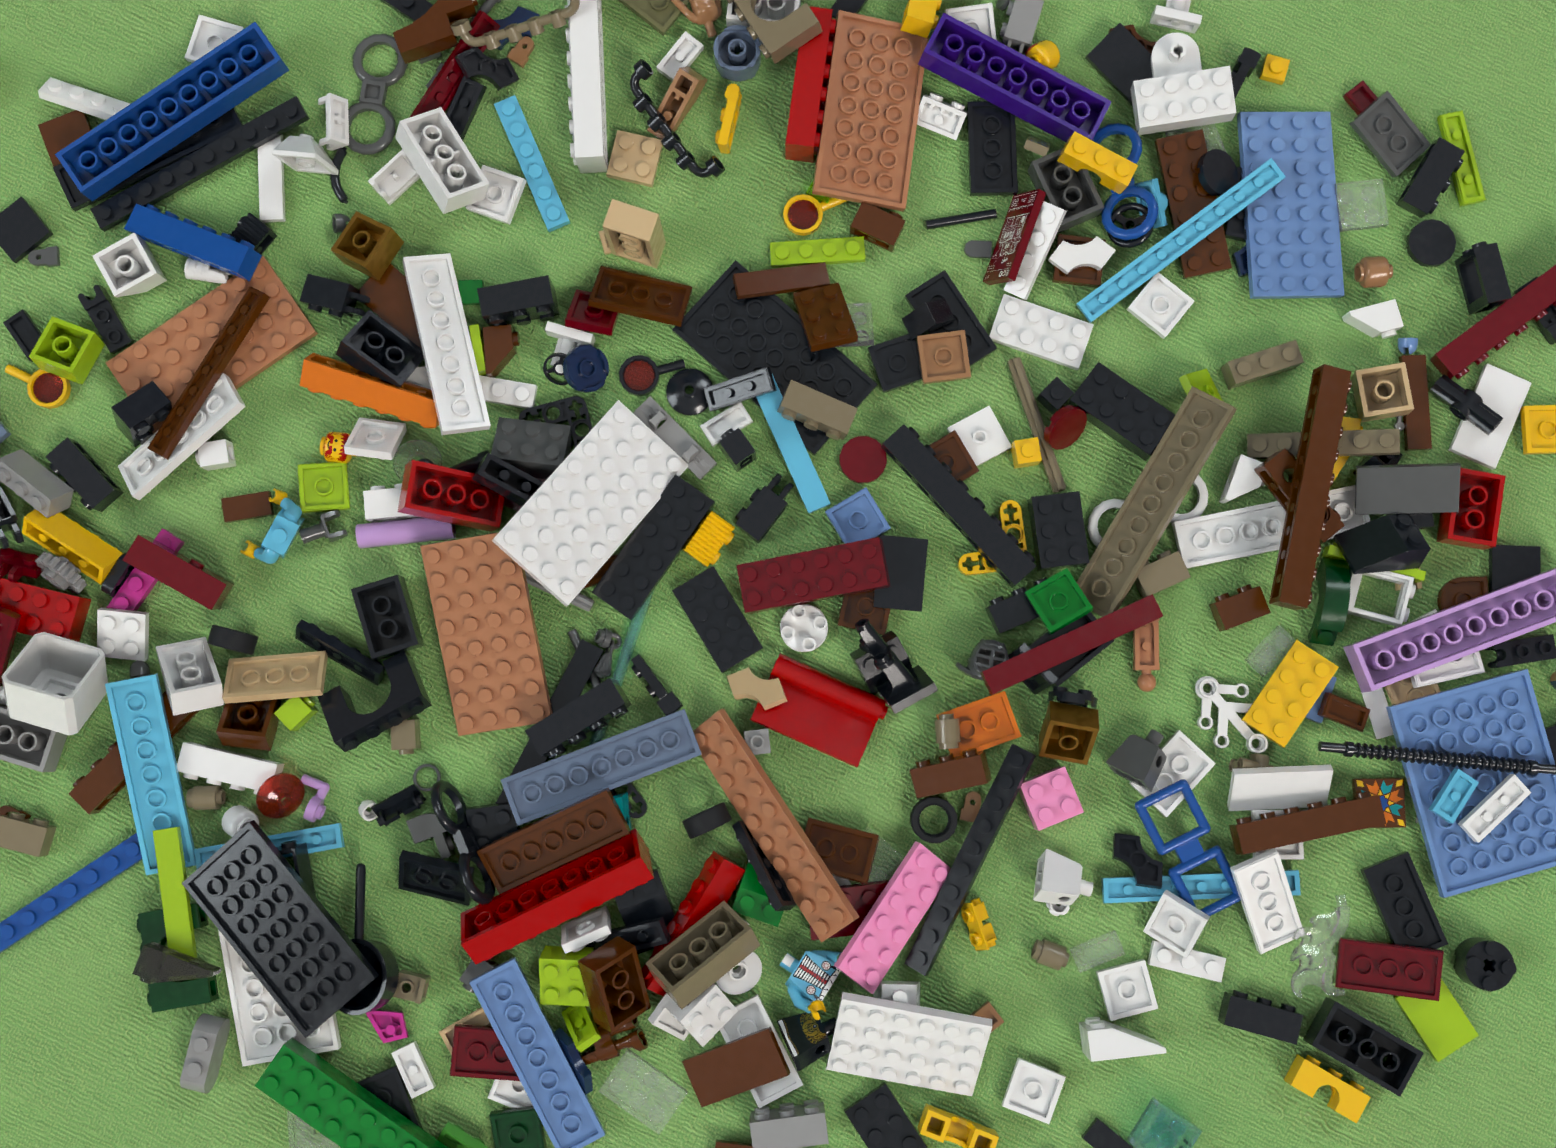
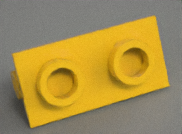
M979 897L972 899L971 902L964 903L961 908V917L967 924L971 944L975 947L976 951L989 950L990 947L996 945L995 940L997 938L992 924L986 923L983 925L982 923L983 920L989 918L984 901H981Z

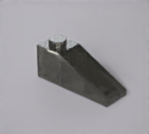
M151 942L143 946L132 974L139 976V980L142 982L154 984L213 977L219 974L222 968L156 942Z

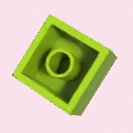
M52 316L30 353L29 358L39 369L83 385L105 344L95 332Z
M545 945L539 957L540 1004L590 1006L578 961L593 952L594 947H584L580 951H571L565 954L562 946Z

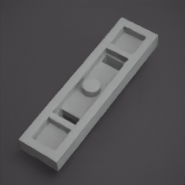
M651 396L633 412L634 415L688 463L687 468L700 481L717 465V462ZM662 420H666L659 428H657L658 424Z

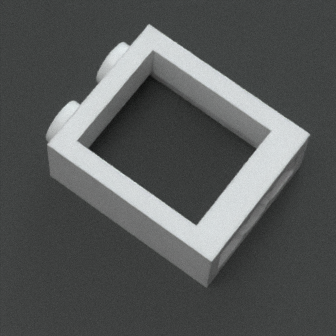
M1350 569V600L1347 614L1396 627L1402 625L1403 622H1407L1410 608H1407L1408 600L1413 598L1416 590V585L1413 584V577L1390 571L1353 574ZM1362 575L1401 584L1393 617L1354 607Z

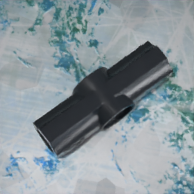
M1446 375L1441 376L1429 391L1448 405L1450 411L1456 417L1463 421L1468 420L1488 436L1503 420V417L1483 403L1482 398L1476 392L1470 389H1463Z

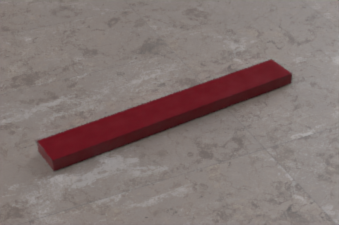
M1152 594L982 671L980 674L990 695H993L1163 617V614Z

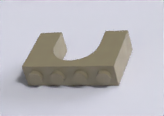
M727 0L729 4L732 2L737 8L734 11L739 20L747 22L749 25L746 28L753 40L758 38L762 44L759 46L760 51L766 59L770 57L774 64L823 32L818 19L807 3L783 19L767 21L755 14L757 0Z

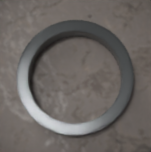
M423 764L415 770L413 782L419 790L431 791L432 787L423 788L418 784L417 774L419 770L424 767L433 768L437 773V781L441 780V773L436 766Z

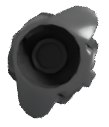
M981 639L971 652L970 658L967 661V667L959 662L955 666L965 675L983 680L980 674L982 671L1009 660L1004 643Z

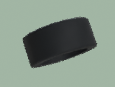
M212 625L207 643L253 655L258 636Z
M937 796L926 797L919 800L913 807L910 815V824L914 833L920 839L929 843H941L948 840L954 834L957 827V814L954 807L947 800ZM930 805L942 807L948 816L946 828L938 834H929L920 825V814Z
M722 802L683 820L682 823L689 838L693 839L728 823L732 818L725 803Z

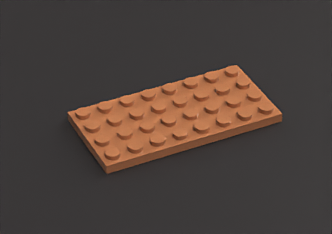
M842 10L838 11L812 194L856 203L865 202L870 205L897 211H904L906 209L924 67L918 65V62L928 43V37L925 38L901 31L902 23Z
M262 256L250 281L237 276L231 277L227 280L226 284H221L107 361L106 365L127 396L153 381L171 401L173 408L249 287L264 292L270 299L223 371L224 374L230 377L236 389L318 333L268 260ZM158 421L153 424V434L160 429L164 421Z
M499 532L420 546L458 736L537 724L553 714L525 570L492 542V539Z

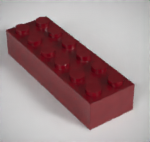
M880 537L736 565L744 611L748 614L891 587L883 542Z

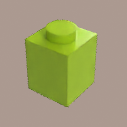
M298 697L288 699L274 714L290 731H298L318 710L314 707L316 703L311 697Z

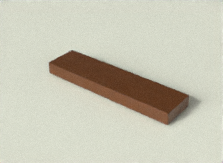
M825 262L733 275L737 299L797 292L830 285Z
M1402 355L1399 357V363L1405 362L1414 405V410L1410 414L1403 415L1405 451L1432 449L1426 355Z

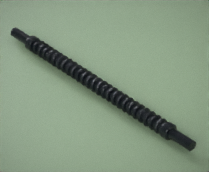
M1321 741L1318 743L1319 751L1342 753L1345 757L1355 756L1358 758L1361 755L1362 758L1368 756L1369 759H1373L1375 756L1377 760L1382 757L1383 760L1389 758L1390 761L1396 759L1397 762L1403 760L1406 763L1408 761L1411 763L1416 761L1418 764L1423 762L1427 765L1430 762L1431 765L1437 763L1438 766H1442L1444 763L1446 767L1451 764L1452 767L1458 766L1459 768L1465 767L1466 769L1471 767L1472 769L1479 768L1480 770L1485 768L1487 771L1492 769L1495 772L1498 769L1500 772L1506 770L1507 773L1513 771L1516 774L1520 772L1527 775H1537L1538 773L1556 775V765L1540 764L1536 760L1526 761L1525 759L1519 760L1517 758L1513 760L1512 758L1505 759L1504 757L1499 759L1497 756L1493 758L1487 756L1485 758L1484 755L1478 757L1477 754L1472 756L1470 754L1464 755L1463 753L1457 754L1456 752L1451 754L1448 751L1445 753L1439 751L1437 753L1435 750H1432L1430 753L1428 749L1423 752L1422 749L1416 751L1415 748L1409 750L1407 747L1402 749L1401 747L1395 748L1391 746L1389 748L1387 745L1383 747L1377 745L1375 747L1374 744L1368 746L1366 743H1363L1361 746L1358 742L1354 744L1345 741L1343 744Z

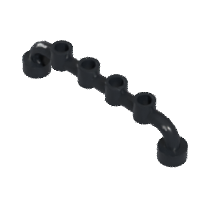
M640 59L633 65L635 71L630 79V89L636 97L633 101L634 107L640 113L644 111L648 113L651 117L647 120L648 126L654 132L658 130L662 132L665 136L661 140L663 146L668 151L674 149L679 157L676 158V163L682 170L689 168L695 176L701 178L711 175L718 177L725 171L722 162L717 157L712 156L705 162L706 168H700L695 162L694 156L682 145L680 137L668 126L665 117L653 106L651 98L640 88V79L647 80L653 75L650 65L645 60Z

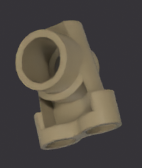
M1250 754L1249 759L1242 757L1231 759L1229 771L1232 772V769L1273 766L1269 765V756Z

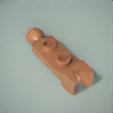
M1160 619L1133 630V670H1142V674L1138 677L1137 685L1144 692H1150L1156 686V679L1151 674V670H1160L1158 622Z

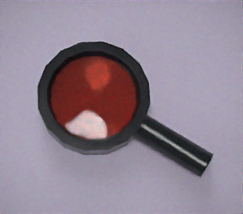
M637 355L626 359L621 365L619 380L624 390L629 394L637 397L646 396L652 393L658 386L659 375L686 367L683 359L656 366L655 362L649 357Z

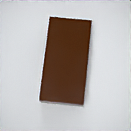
M264 491L222 498L224 522L231 523L274 515L273 503L269 502V497L272 498L271 492Z
M1325 692L1317 715L1358 732H1363L1371 709Z

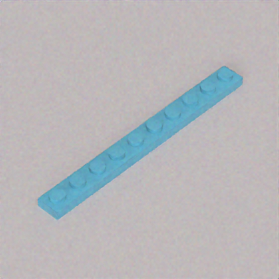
M1272 158L1079 301L1076 304L1089 323L1093 322L1282 181L1286 176Z

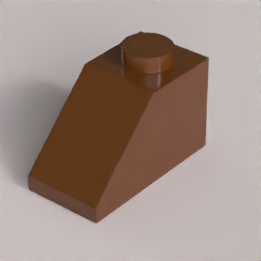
M512 325L483 327L485 367L488 377L496 378L517 354L516 346H520L519 332H515Z

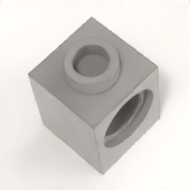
M768 729L744 731L745 742L754 755L771 753Z

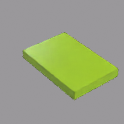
M1442 979L1439 1001L1404 996L1393 997L1436 1062L1441 1061L1479 1036Z

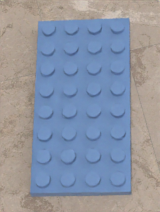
M1330 112L1238 113L1237 126L1240 168H1242L1241 180L1271 158L1286 176L1282 181L1243 209L1245 211L1244 224L1246 229L1250 299L1343 297L1344 282Z

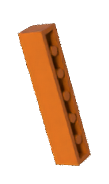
M316 353L310 354L303 360L300 386L308 388L310 392L328 394L335 400H347L353 402V405L358 407H369L375 409L380 414L397 416L402 421L417 422L424 428H436L439 425L431 389L409 382H404L401 387H398L359 371L348 363Z

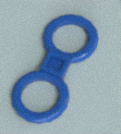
M1120 123L1109 124L1097 130L1092 141L1098 144L1104 138L1114 134L1125 135L1132 142V150L1127 160L1137 164L1142 153V140L1136 130L1129 125ZM1132 177L1129 185L1121 194L1111 190L1112 194L1105 201L1104 209L1102 210V223L1105 230L1113 237L1122 240L1137 239L1147 234L1154 226L1158 217V203L1154 195L1145 188L1136 186L1134 177ZM1126 197L1141 198L1148 205L1146 219L1141 225L1133 229L1118 228L1112 222L1114 206Z

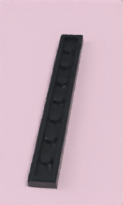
M583 639L581 640L550 699L553 713L581 696L604 650ZM529 739L511 775L545 763L548 757L540 756ZM504 789L495 804L508 802Z

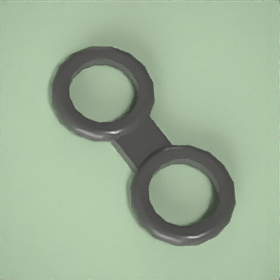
M373 34L364 38L357 45L353 54V68L357 77L362 81L359 102L348 109V147L362 155H374L385 150L395 135V120L391 111L385 107L388 87L397 83L404 76L408 63L405 64L395 38L387 34ZM376 45L390 46L398 55L396 68L384 77L371 76L363 68L365 53ZM366 111L380 114L385 121L383 136L372 144L358 143L351 135L350 126L353 119L358 114Z

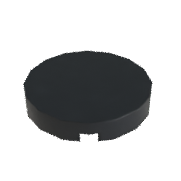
M1212 149L1200 157L1197 168L1200 167L1198 178L1203 189L1208 194L1220 197L1237 184L1238 172L1236 165L1225 151Z
M1433 219L1422 221L1413 227L1406 241L1409 256L1414 262L1424 267L1440 266L1451 258L1456 246V239L1450 227L1442 221Z

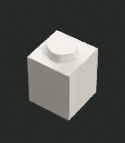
M226 439L205 442L195 452L197 464L207 471L236 466L233 443Z

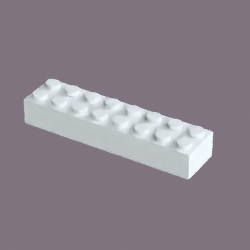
M567 0L568 5H565V8L570 5V0ZM580 0L577 12L571 17L566 18L569 27L566 28V41L569 43L570 50L566 53L567 64L570 66V74H567L568 88L571 89L568 105L569 111L572 114V120H569V129L573 138V143H570V153L574 166L578 165L580 173L607 172L608 149L602 0Z

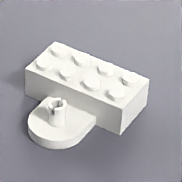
M1170 33L1156 42L1151 53L1153 78L1133 81L1130 89L1135 127L1139 135L1232 121L1237 113L1230 66L1202 70L1198 45L1190 36L1183 33Z

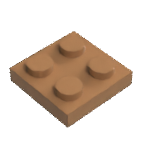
M965 330L917 336L923 385L971 378Z

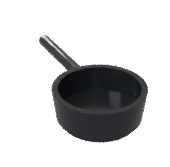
M359 863L356 866L354 939L350 940L379 976L340 1009L341 1012L348 1015H361L386 1005L393 997L399 980L398 964L392 951L383 943L364 939L366 866L363 863Z

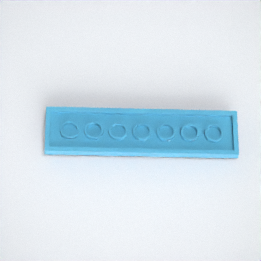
M158 673L106 683L107 697L146 876L158 873L153 838L154 830L180 826L185 867L195 866V847Z

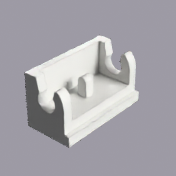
M328 93L326 96L318 99V105L325 103L326 137L319 140V146L327 144L326 149L333 151L349 145L348 99Z
M402 149L368 182L391 205L420 176Z

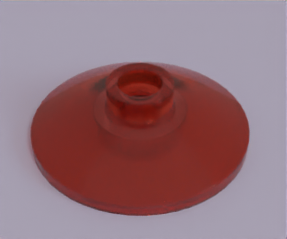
M290 773L273 775L260 786L256 795V805L259 811L266 817L274 819L286 817L293 813L302 803L305 793L304 785L297 776Z

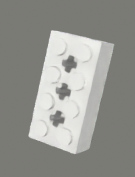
M441 107L399 121L395 138L443 214L485 198L490 183Z

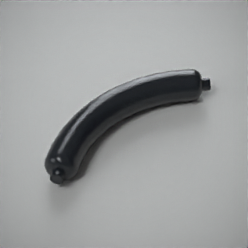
M343 147L337 150L332 160L339 170L338 175L330 174V180L338 200L341 203L347 204L348 196L345 194L340 182L341 164L347 155V148Z

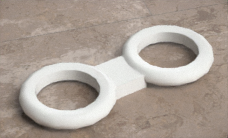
M1199 475L1193 483L1198 494L1197 504L1189 513H1175L1170 521L1171 523L1199 517L1204 512L1208 503V490L1206 483ZM1113 498L1102 501L1091 512L1088 518L1087 529L1090 540L1096 547H1098L1103 539L1098 531L1100 516L1106 510L1120 509L1125 500Z

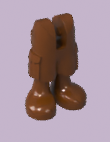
M637 1017L612 1034L601 1026L596 1025L601 1039L594 1043L595 1049L580 1055L585 1065L620 1056L621 1049L634 1048L638 1051L647 1049V1039L640 1028L620 1039L614 1038V1035L636 1028L638 1026Z

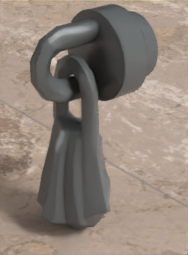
M598 629L594 641L598 643V646L606 648L594 671L599 678L611 676L613 649H618L621 646L622 639L610 629ZM612 638L617 639V644H614V640Z

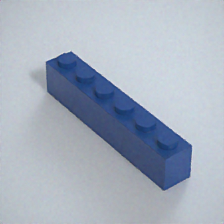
M139 204L135 205L124 227L129 233H136L147 242L247 281L251 280L262 255L254 250L255 246L244 240L238 243L234 237L223 232L221 236L217 235V231L203 225L202 228H199L197 223L186 218L181 221L177 215L168 211L162 214L160 209L150 204H147L146 207Z

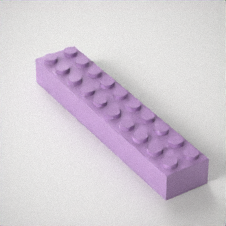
M1556 567L1343 647L1361 692L1377 690L1555 623Z

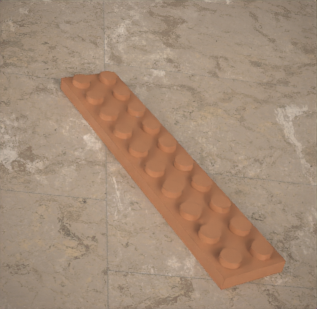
M725 709L718 710L693 731L702 753L701 757L752 836L758 842L767 859L784 879L795 903L822 943L858 919L859 915Z

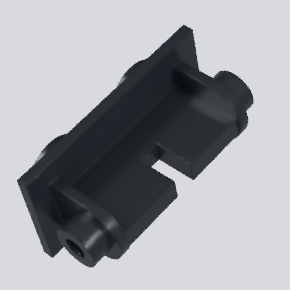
M413 784L377 803L371 809L378 816L376 820L379 826L385 825L387 827L393 821L401 818V813L406 815L417 808L420 809L421 805L425 803L426 798L417 786Z

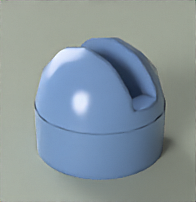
M1398 338V349L1402 354H1406L1407 348L1409 354L1416 351L1418 338Z

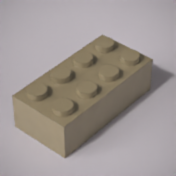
M723 901L645 964L657 983L683 1009L756 950L760 943L752 928Z

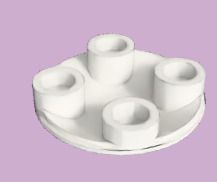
M809 604L793 606L781 619V637L785 644L795 651H813L821 646L827 637L828 623L826 617L815 606Z

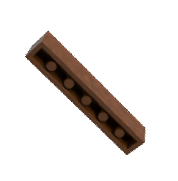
M165 691L162 696L172 739L200 710L173 716ZM117 741L109 747V753L103 759L100 758L90 767L91 771L86 776L80 777L73 784L74 788L69 793L88 814L99 813L126 786Z
M1369 791L1354 794L1355 799L1346 800V797L1343 796L1330 799L1331 804L1323 805L1322 801L1307 804L1308 809L1299 810L1298 806L1283 809L1284 814L1275 815V812L1272 811L1259 814L1260 819L1251 820V816L1236 819L1237 824L1229 825L1235 852L1237 855H1244L1385 825L1386 820L1379 795H1370Z

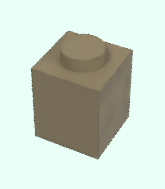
M420 719L404 720L401 724L390 728L391 750H399V755L414 754V749L421 748Z

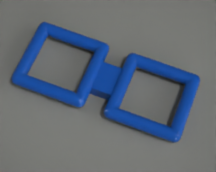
M1181 779L1135 803V809L1158 854L1165 855L1174 850L1180 861V864L1169 869L1168 874L1181 899L1196 907L1180 875L1215 858L1233 893L1200 910L1211 916L1241 901L1230 870L1231 866L1221 847L1214 846L1204 851L1198 840L1199 837L1209 833L1211 827L1185 779ZM1181 791L1199 826L1164 843L1146 808Z

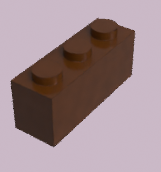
M973 748L963 751L961 756L954 757L953 753L940 756L938 761L930 762V759H923L915 762L916 765L910 769L916 797L922 798L987 784L992 778L985 751L977 752V749Z

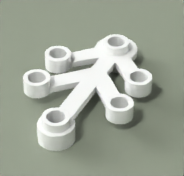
M1211 676L1199 678L1195 684V692L1201 698V716L1197 719V726L1202 730H1208L1213 726V719L1210 717L1213 702L1218 708L1217 734L1213 738V744L1217 748H1225L1229 745L1230 740L1227 736L1229 720L1246 739V747L1250 752H1264L1268 747L1267 738L1262 734H1254L1236 713H1246L1252 703L1226 702L1220 695L1234 694L1237 698H1245L1249 694L1248 686L1243 683L1236 685L1219 684ZM1204 684H1208L1210 686V691L1208 693L1204 692L1203 690ZM1240 686L1244 688L1243 695H1239L1237 692ZM1203 718H1207L1209 721L1207 727L1201 724ZM1220 736L1225 739L1223 745L1218 744L1217 740ZM1254 739H1257L1259 741V746L1257 748H1254L1252 746V741Z

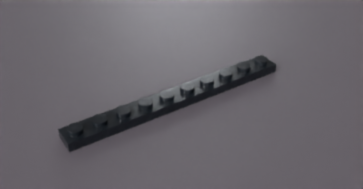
M295 96L90 210L100 229L105 232L129 219L136 204L144 207L147 204L154 205L306 122L310 118L300 99Z
M1015 744L1011 745L904 963L924 976L929 975L1036 757L1035 754Z

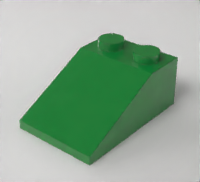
M748 862L732 909L742 915L778 927L784 911H775L770 905L768 896L763 886L759 883L753 866Z

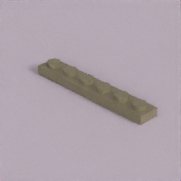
M1400 429L1343 431L1337 447L1339 456L1400 455ZM1301 432L1247 434V457L1267 459L1275 452L1285 448L1297 458Z

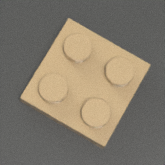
M617 130L606 173L607 177L653 188L663 148L661 140Z

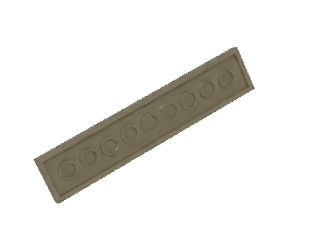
M1192 386L1092 555L1090 563L1087 564L1077 581V584L1092 605L1094 613L1103 617L1119 609L1237 409L1234 406Z

